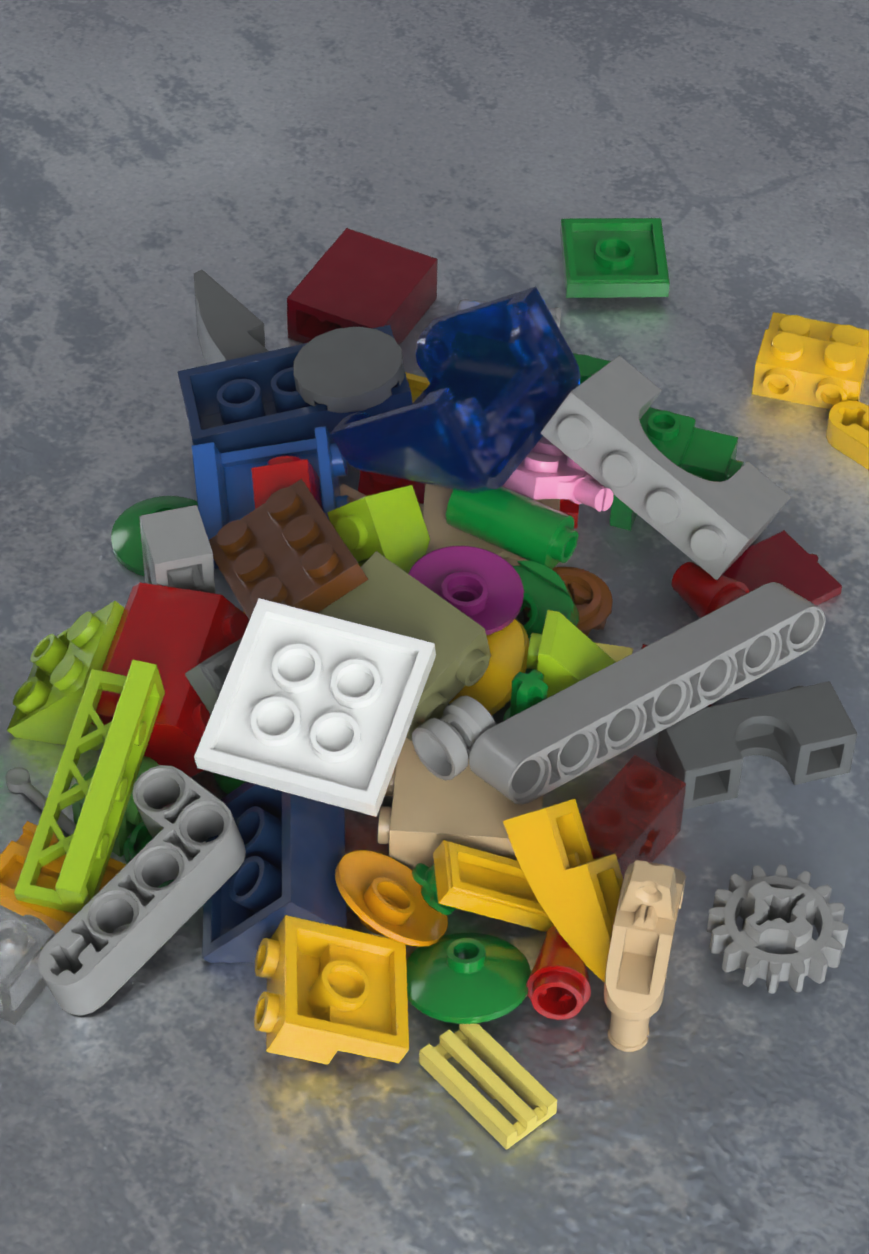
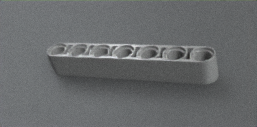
M771 582L488 729L473 744L469 755L470 769L479 778L515 804L523 805L532 802L806 653L814 647L824 631L825 613L817 605L779 583Z

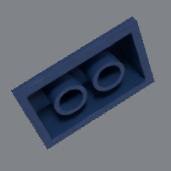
M245 782L220 799L232 813L243 839L246 854L240 868L203 904L202 959L211 964L255 963L261 941L264 938L271 939L285 915L347 929L346 901L339 892L335 880L336 866L345 855L344 808L250 782ZM219 835L208 838L207 840H205V843L213 841L214 839L219 837Z

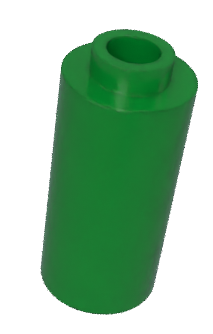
M471 472L465 474L459 480L450 496L446 509V522L448 525L521 558L535 561L551 569L559 562L566 563L577 546L579 534L574 530V519L572 516Z

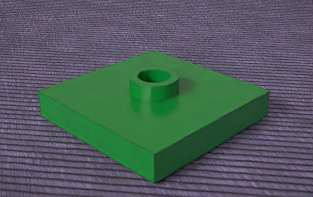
M661 218L561 219L560 237L566 298L669 296L670 282Z

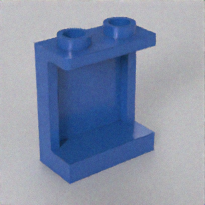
M322 426L315 428L316 438L226 453H220L214 442L192 445L198 510L208 540L217 535L220 529L229 522L240 520L255 510L251 468L266 466L269 460L280 456H296L301 460L308 459L319 476L322 510L329 519L327 512L351 503L348 495L340 496L338 477L347 475V462L343 443H334L327 427ZM213 559L214 569H219L218 565Z

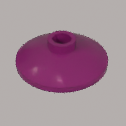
M472 546L440 548L421 557L408 573L484 627L486 635L493 634L507 627L517 617L522 607L524 588L519 574L505 559L485 549Z

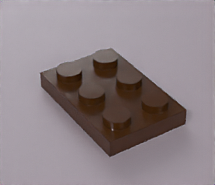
M302 479L288 488L276 491L268 498L266 503L240 520L229 522L220 529L217 535L209 539L213 559L249 620L258 598L319 613L369 580Z

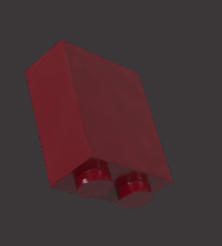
M346 228L287 297L288 338L304 344L309 343L316 336L335 329L349 327L377 328L390 325L394 339L400 346L437 299L438 259Z

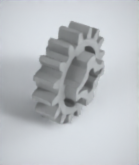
M779 864L775 876H767L759 865L753 866L751 880L747 881L735 873L730 876L728 890L719 888L716 890L713 908L709 909L707 932L711 933L710 952L715 954L724 953L722 969L726 973L738 968L744 970L743 985L747 987L753 984L757 978L766 980L768 993H776L781 981H788L790 987L796 993L801 992L805 976L821 984L825 981L827 967L837 968L840 964L842 950L845 947L848 933V924L842 922L845 911L843 903H829L832 888L828 884L819 886L816 889L810 887V872L804 871L797 879L788 877L786 865ZM739 916L743 919L742 931L740 932L736 925V919ZM812 925H815L819 937L816 941L812 938Z

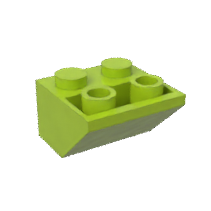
M113 601L95 613L85 612L70 628L57 636L49 634L37 644L30 657L33 667L28 679L18 689L13 699V705L16 706V709L7 728L9 733L16 738L66 745L91 670H102L125 609L123 606ZM91 724L88 734L97 730L93 724ZM104 742L90 750L98 751L103 748Z

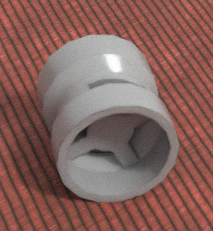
M460 696L446 706L443 711V717L440 719H428L418 726L412 733V743L419 759L432 774L445 781L452 780L468 766L470 751L479 736L495 726L496 723L481 703L472 697Z

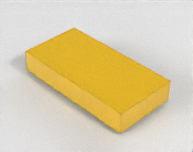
M445 840L433 852L439 904L547 932L549 928L554 926L536 899L517 860Z

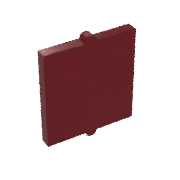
M785 530L748 547L722 574L744 583L748 587L749 593L771 582L779 583L817 606L841 594L842 585L818 563L819 557L816 554L806 552Z

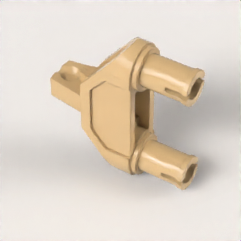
M635 860L634 863L628 865L624 875L613 925L604 982V1002L611 1011L610 1029L607 1036L610 1043L616 1049L624 1052L640 1050L647 1044L650 1017L659 1010L663 1001L671 946L678 911L682 906L686 880L685 873L672 866Z

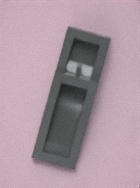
M200 270L194 273L197 335L206 364L209 365L268 352L265 348L264 323L205 271Z

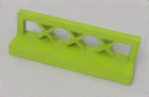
M132 660L127 676L96 669L91 670L14 892L18 901L77 914L99 892L165 694L156 664ZM103 690L121 694L113 719L106 725L102 723L96 713ZM93 722L97 730L88 734L91 723ZM104 742L94 775L85 781L77 768L80 755ZM74 777L78 785L69 790L72 778ZM85 798L74 833L65 838L57 824L61 810ZM54 833L59 842L49 847ZM66 854L55 886L56 890L36 886L41 868Z

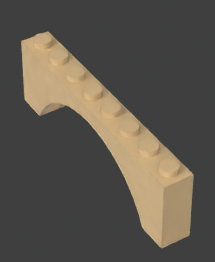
M426 481L424 504L418 503L430 537L426 554L449 546H472L493 552L512 566L519 565L517 561L526 560L448 525L446 522V509L457 483ZM560 499L536 500L556 510L560 508ZM405 738L385 796H393L392 807L380 806L378 844H389V857L399 861L411 870L418 863L430 867L434 863L433 852L443 840L517 860L503 821L542 809L543 796L523 805L515 804L474 774L470 769L469 759L466 769L452 780L445 781L440 779L425 767L415 752L412 741Z

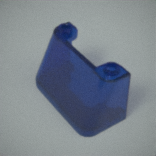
M532 287L433 319L420 334L416 348V361L430 382L428 387L412 405L371 416L366 412L350 414L341 420L331 431L330 435L342 456L351 466L358 470L472 494L496 490L505 484L543 437L540 433L569 393L580 385L579 366L538 289Z

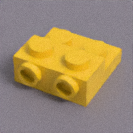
M773 312L769 327L765 329L757 356L752 394L825 409H831L835 404L842 401L851 400L859 402L869 364V330L856 328L852 325H840L808 319L799 315Z
M288 915L284 916L271 939L264 938L261 941L255 959V975L267 978V992H262L258 999L254 1015V1028L256 1031L266 1032V1052L327 1065L337 1051L400 1063L409 1050L406 944L382 936Z

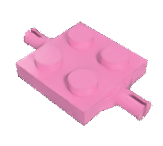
M486 437V439L480 438L474 447H465L462 469L533 500L569 499L573 503H583L599 512L601 510L603 512L608 510L613 503L614 494L609 488H605L545 437H533L532 444L526 445L510 439H490Z

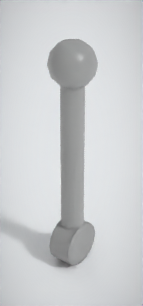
M21 767L10 769L5 776L8 790L12 793H24L43 811L47 798L31 784L28 770ZM61 811L57 824L67 834L72 835L76 824Z

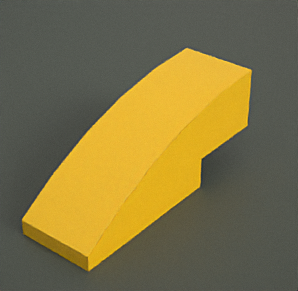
M575 799L504 820L503 823L516 859L536 899L559 934L584 964L605 982L613 925L624 880L616 854L593 859Z

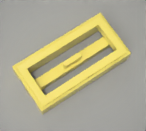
M478 1023L459 1024L457 1032L453 1033L449 1029L440 1035L437 1046L433 1047L429 1043L419 1050V1064L506 1150L557 1112V1099ZM453 1057L477 1080L478 1086L490 1098L496 1099L518 1121L512 1125L447 1060Z

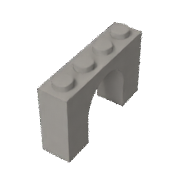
M619 355L572 390L540 434L605 488H609L618 499L717 580L762 534L791 496L750 462L742 466L730 479L714 482L694 476L666 458L648 439L640 424V419L662 390Z

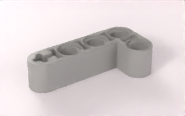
M160 765L150 768L141 774L134 784L132 792L134 803L153 839L47 942L40 952L38 967L42 978L62 1010L72 1015H86L102 1007L244 862L246 854L245 845L229 808L184 772L173 766ZM174 803L167 808L161 809L167 804ZM219 835L213 841L203 843L208 838ZM175 879L168 886L158 888L165 881ZM130 924V925H129L126 929H124L123 931L118 932V933H113L114 930H116L118 927H120V926H122V925Z

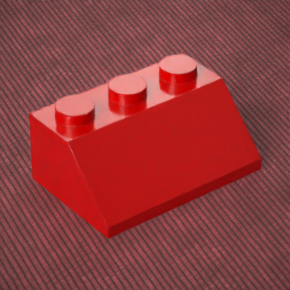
M141 582L133 586L101 670L127 676L132 660L157 665L165 694L144 756L150 757L159 765L173 766L190 778L204 771L197 768L194 756L211 714L185 676V673L241 639L250 621L244 612L222 594ZM102 691L96 713L104 725L112 721L121 694Z

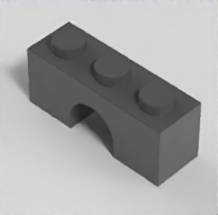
M828 681L809 686H796L786 691L754 698H740L731 703L703 708L659 732L656 758L680 810L737 798L743 758L751 755L767 756L778 761L784 766L794 785L850 773L857 732L831 682Z

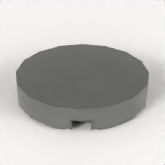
M340 328L316 336L301 348L293 361L296 390L303 400L314 407V401L319 404H326L327 411L336 413L363 411L383 403L392 395L391 388L397 382L401 385L405 378L402 348L392 336L372 328Z

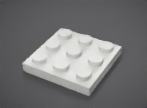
M258 598L194 758L197 768L377 817L435 660V643Z

